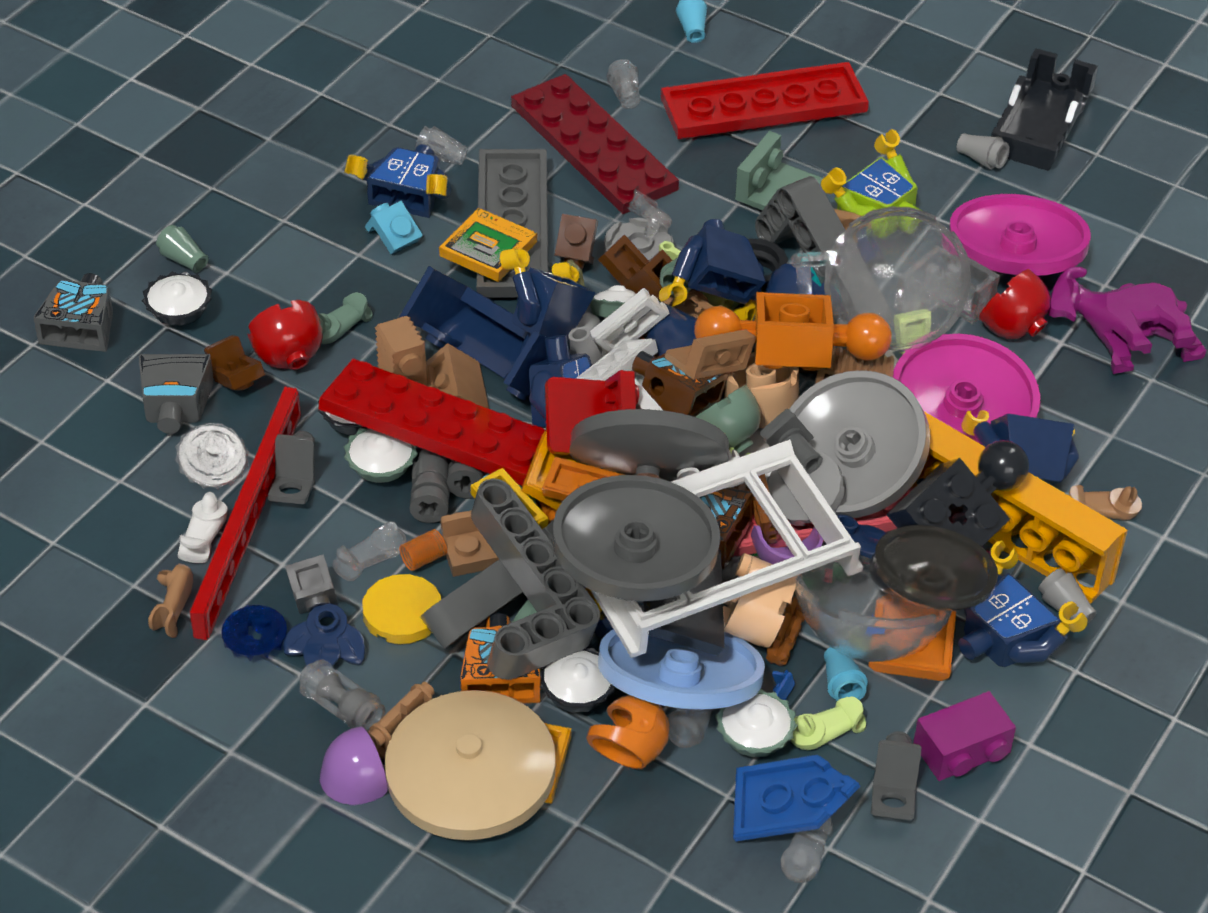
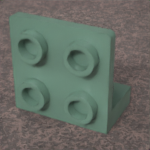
M769 131L737 168L735 200L763 210L779 188L809 176L817 179L821 185L823 178L782 163L783 151L780 150L781 135Z

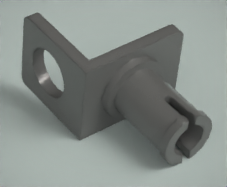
M785 409L761 430L760 435L769 446L791 440L794 454L808 474L817 470L821 465L822 456L809 444L814 436L790 409Z
M298 431L293 436L277 435L275 439L276 477L268 493L269 501L305 504L315 483V438L309 432ZM284 488H297L301 490L294 494L281 492Z
M894 731L886 737V740L879 741L872 789V815L904 820L914 819L915 791L922 748L918 744H912V739L905 732ZM897 798L903 801L905 805L893 808L885 805L881 800Z

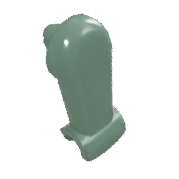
M354 292L343 299V306L329 314H319L323 332L322 344H330L337 341L360 320L364 322L372 320L373 313L367 306L368 301L363 294Z

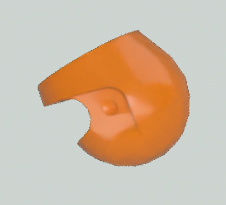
M628 695L613 701L607 708L608 715L615 726L605 724L590 726L586 737L589 745L608 759L632 769H643L659 756L666 746L670 732L669 720L660 705Z

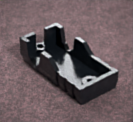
M1035 48L1030 57L1026 77L1020 75L1016 81L1008 106L1005 108L1002 118L1000 117L997 122V127L993 129L991 136L1001 137L1003 142L1009 144L1007 159L1049 171L1079 113H1082L1087 98L1094 87L1098 66L1075 59L1070 78L1066 74L1055 73L1058 54Z

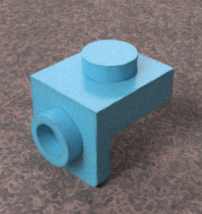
M402 201L391 206L388 203H384L371 211L370 215L372 217L365 226L368 233L376 230L391 255L420 241L423 236Z

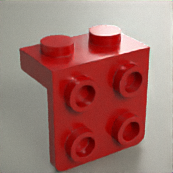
M620 370L605 381L551 377L545 383L548 450L553 454L570 455L571 431L580 421L600 413L636 409L639 401V388L635 384L634 371Z

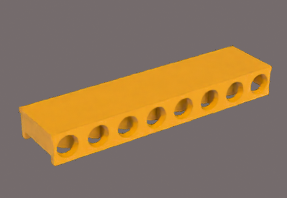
M925 412L930 430V447L926 463L918 479H925L940 464L957 458H961L976 476L979 473L978 459L985 446ZM1029 472L1024 482L1017 488L1009 491L994 490L990 494L1010 520L988 542L994 545L997 541H1004V551L1010 554L1014 548L1018 554V560L1046 577L1059 568H1062L1066 573H1072L1076 581L1077 575L1081 573H1089L1096 576L1094 587H1085L1077 581L1091 604L1109 585L1115 582L1127 529ZM915 482L911 488H915L917 483ZM1020 534L1021 540L1028 548L1016 546L1012 542L1011 537ZM1053 553L1054 560L1060 567L1049 566L1044 561V556Z

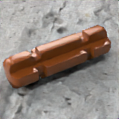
M792 597L791 603L786 604L785 612L783 613L785 618L771 646L767 648L766 659L769 663H776L779 666L787 663L791 654L789 651L793 649L802 627L801 623L804 622L808 612L806 600Z

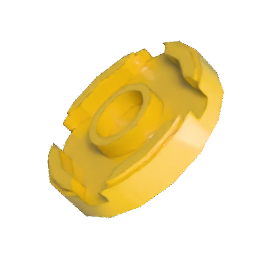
M410 574L391 575L378 580L367 590L362 600L363 622L371 634L376 637L377 634L385 637L386 642L393 644L417 642L431 634V631L420 616L439 602L441 595L435 585L422 577Z

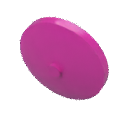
M1020 194L988 195L965 202L953 212L950 218L948 234L953 248L961 256L976 265L1012 275H1018L1022 271L1030 269L1037 276L1055 274L1077 266L1087 256L1091 239L1088 224L1073 210L1051 200Z
M943 334L924 339L910 347L900 357L893 371V378L904 384L914 394L926 413L978 443L979 441L976 436L967 434L961 427L967 411H971L975 418H977L979 411H987L989 413L987 422L990 424L992 420L1007 413L1037 418L1039 412V387L1029 367L1008 348L983 337L968 334Z

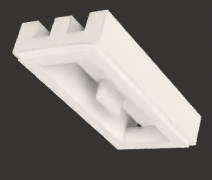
M643 288L594 327L590 333L594 342L609 353L625 340H637L670 313L666 304L663 302L659 303L654 295L650 296L649 292Z

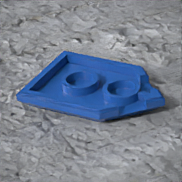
M819 755L736 768L733 839L736 842L819 829L860 788V785L848 775H843L831 767L830 763Z

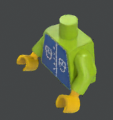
M893 129L889 130L885 137L881 134L874 144L876 151L886 155L887 160L882 157L878 158L847 182L844 171L835 167L821 181V187L825 193L835 194L834 200L837 203V209L859 214L865 219L868 226L880 233H887L900 222L914 229L921 223L924 216L923 210L915 206L917 185L908 172L901 154L897 155L894 149L900 142V136Z

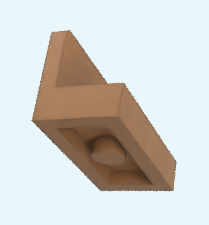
M745 329L697 338L693 340L690 346L667 350L664 358L693 380L746 369L756 336Z
M447 343L426 361L427 386L435 387L442 392L464 400H470L477 405L489 409L480 364L477 360Z

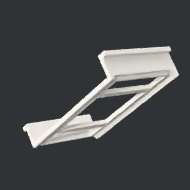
M791 440L672 481V483L686 488L698 497H702L744 481L794 557L693 595L690 591L677 595L676 598L678 600L644 613L637 601L616 599L591 590L631 658L646 653L648 633L655 628L838 560L848 576L863 570V565L859 561L860 544L858 542L855 543L795 456ZM779 469V475L827 545L808 551L758 476Z

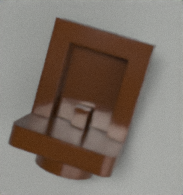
M562 214L554 255L559 259H564L563 262H568L570 259L573 260L580 269H583L584 263L594 264L595 257L592 256L598 220Z
M231 335L204 349L205 354H210L214 381L232 390L247 389L254 384V380L265 375L261 362L245 355L240 339L236 335Z

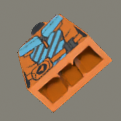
M496 613L490 615L486 619V627L473 628L469 631L461 671V691H488L506 695L523 704L540 703L539 668L510 680L496 677L489 670L487 659L495 634L498 629L510 624V618L505 614Z

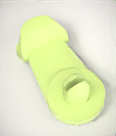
M846 697L837 700L835 708L816 714H802L795 717L794 721L798 726L793 731L791 742L802 750H813L851 729L854 733L863 732L866 729V720L863 715L862 703L856 697Z

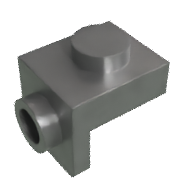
M324 554L285 566L300 614L310 613L318 605L338 603Z

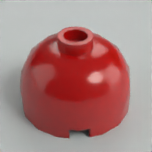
M1026 269L1007 283L1010 287L1001 295L997 292L979 315L984 325L999 337L1019 339L1027 333L1034 337L1048 323L1044 319L1050 309L1051 297L1048 288L1030 269Z
M302 300L291 301L293 307H287L282 310L279 304L273 305L259 313L248 326L251 333H247L254 352L258 358L271 367L291 370L300 369L309 363V360L317 353L322 344L323 332L317 311L311 303Z

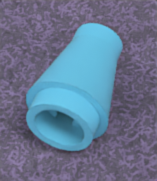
M679 0L676 14L686 33L687 40L692 43L702 41L705 38L706 3L703 0Z
M834 645L829 647L824 653L829 695L836 699V701L851 696L861 700L866 693L868 683L866 675L850 657L844 646Z

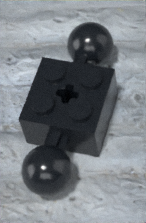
M1000 440L989 444L981 452L978 459L979 473L976 476L961 458L942 463L936 467L886 514L907 541L904 544L900 542L887 543L874 552L869 564V572L874 584L880 590L890 594H901L909 591L920 578V561L922 559L936 575L957 571L1010 520L990 494L994 490L1009 491L1015 489L1024 482L1029 471V460L1026 452L1012 441Z

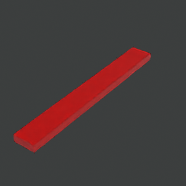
M284 387L194 600L190 610L194 638L208 640L214 629L276 477L275 439L279 434L293 436L300 419L301 410L297 388Z

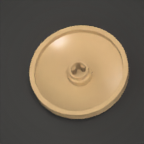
M488 691L453 692L431 699L420 705L397 726L388 743L385 755L387 786L390 796L399 811L419 828L434 835L456 840H478L494 837L511 831L526 822L541 808L548 798L553 787L556 772L553 739L541 718L523 703L506 695Z

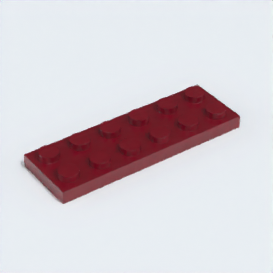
M567 74L555 77L511 96V107L623 215L679 190V179Z

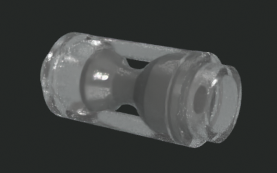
M326 660L310 663L301 672L299 678L300 693L306 698L314 700L344 721L349 728L353 729L361 726L368 732L372 724L378 723L384 717L385 706L381 704V700L376 694L363 689L334 669ZM342 684L350 690H346L345 688H343ZM330 701H334V702L338 705V707L335 706V705H334L333 703H331Z

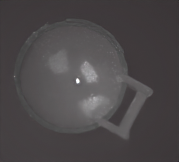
M891 206L872 210L849 223L848 229L835 241L832 251L798 253L791 256L792 266L796 267L798 294L812 295L811 267L826 266L824 289L826 295H831L834 324H848L853 317L861 313L880 315L887 321L892 332V341L887 350L889 352L919 349L939 339L960 317L970 292L971 270L967 253L959 237L954 231L950 232L943 224L938 222L936 216L912 207Z
M859 555V561L863 565V570L851 576L846 574L838 560L795 576V594L800 611L815 635L842 655L868 662H885L903 658L916 653L938 636L947 624L958 597L957 584L950 573L933 560L930 561L929 569L921 565V575L916 585L909 591L901 594H890L880 590L870 576L869 564L871 559Z

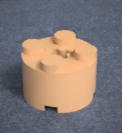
M752 352L746 369L729 372L724 387V398L747 384L760 407L761 421L759 428H765L785 409H790L799 398V368L784 366L780 369H769L763 365H755V352Z
M743 553L735 575L741 577L773 564ZM796 575L723 603L728 605L727 607L723 606L724 632L757 646L769 648L785 618L783 613L786 604L791 603L798 576Z

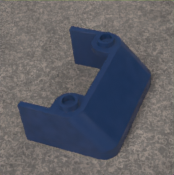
M428 266L399 316L411 317V321L414 322L415 326L428 332L425 339L434 345L442 348L448 343L503 377V383L508 385L506 390L524 401L528 395L530 396V365L547 359L544 341L547 338L546 336L533 331L521 351L520 348L527 331L513 324V313Z

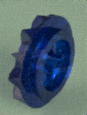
M263 605L242 607L231 613L223 623L221 633L224 647L231 649L234 657L246 655L251 661L254 656L263 655L268 659L272 650H281L282 642L287 635L286 621L278 611L271 607ZM248 626H251L252 630H255L258 634L261 633V639L257 640L252 635L248 636Z

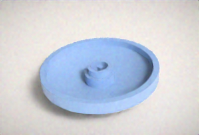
M613 629L603 637L598 656L600 672L608 682L619 690L647 702L683 709L725 708L751 699L761 689L765 664L760 653L752 645L743 639L725 632V648L718 656L648 635L646 653L631 658Z

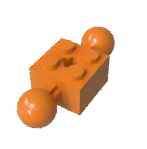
M756 292L755 320H740L731 309L723 306H714L704 310L698 316L694 327L696 339L748 330L756 336L754 342L755 365H763L769 369H780L784 366L801 367L808 371L831 368L833 346L846 347L858 359L874 360L887 352L892 341V332L889 324L883 317L875 313H861L853 317L848 324H834L831 295Z

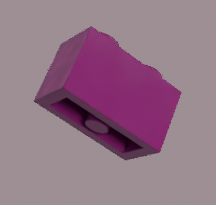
M988 691L918 718L913 744L921 746V757L937 780L941 781L953 775L962 776L973 767L988 761L996 762L1003 759L1008 753H1011L1016 726L991 692Z

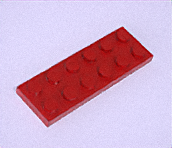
M849 62L661 88V100L677 139L868 112L869 101Z
M354 358L319 399V410L489 474L503 468L521 486L524 484L540 439L546 431L540 426L520 421L505 413L496 412L477 405L470 400L461 399L442 392L435 387L426 386L407 379L403 375L391 373L372 366L368 362L359 361Z

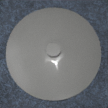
M866 370L839 373L810 387L790 407L791 412L814 436L809 442L812 448L828 454L842 471L844 477L843 486L845 487L844 497L837 510L834 511L836 516L848 515L852 518H858L876 513L890 506L912 487L924 468L930 447V430L927 417L914 394L893 377Z

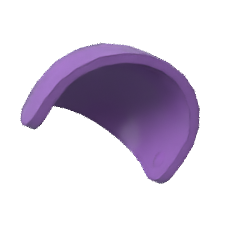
M754 525L751 538L756 553L761 560L776 564L794 557L788 546L770 547L763 538L761 527ZM814 527L811 534L802 542L807 550L811 551L822 546L823 538Z
M361 726L349 729L339 735L327 748L320 771L321 787L330 798L342 804H365L381 798L388 790L384 768L377 749L367 731Z

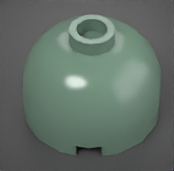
M747 384L696 416V418L707 421L723 431L729 440V448L733 447L738 453L754 444L750 437L758 430L761 421L760 407Z

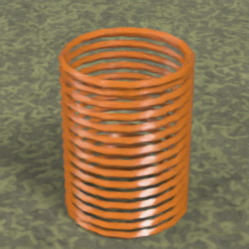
M432 529L413 540L401 544L399 547L402 560L411 571L419 569L447 554L444 538L436 529Z

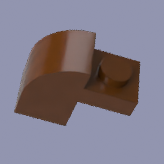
M625 234L598 259L621 286L636 294L645 288L649 295H654L658 301H660L659 292L662 289L660 284L661 269L673 261L663 249L648 260Z

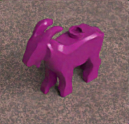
M1070 267L1060 275L1052 290L1049 315L1054 318L1066 317L1073 322L1076 320V313H1080L1090 323L1096 335L1109 350L1112 356L1111 370L1113 374L1132 371L1134 365L1131 362L1132 355L1129 350L1142 351L1143 354L1150 353L1152 343L1147 337L1153 334L1172 341L1176 349L1182 348L1181 357L1183 362L1203 359L1205 357L1206 349L1192 331L1190 317L1184 314L1187 309V303L1178 300L1174 291L1167 286L1158 283L1138 285L1128 283L1112 291L1092 292L1076 281V278L1086 276L1087 270L1082 267Z

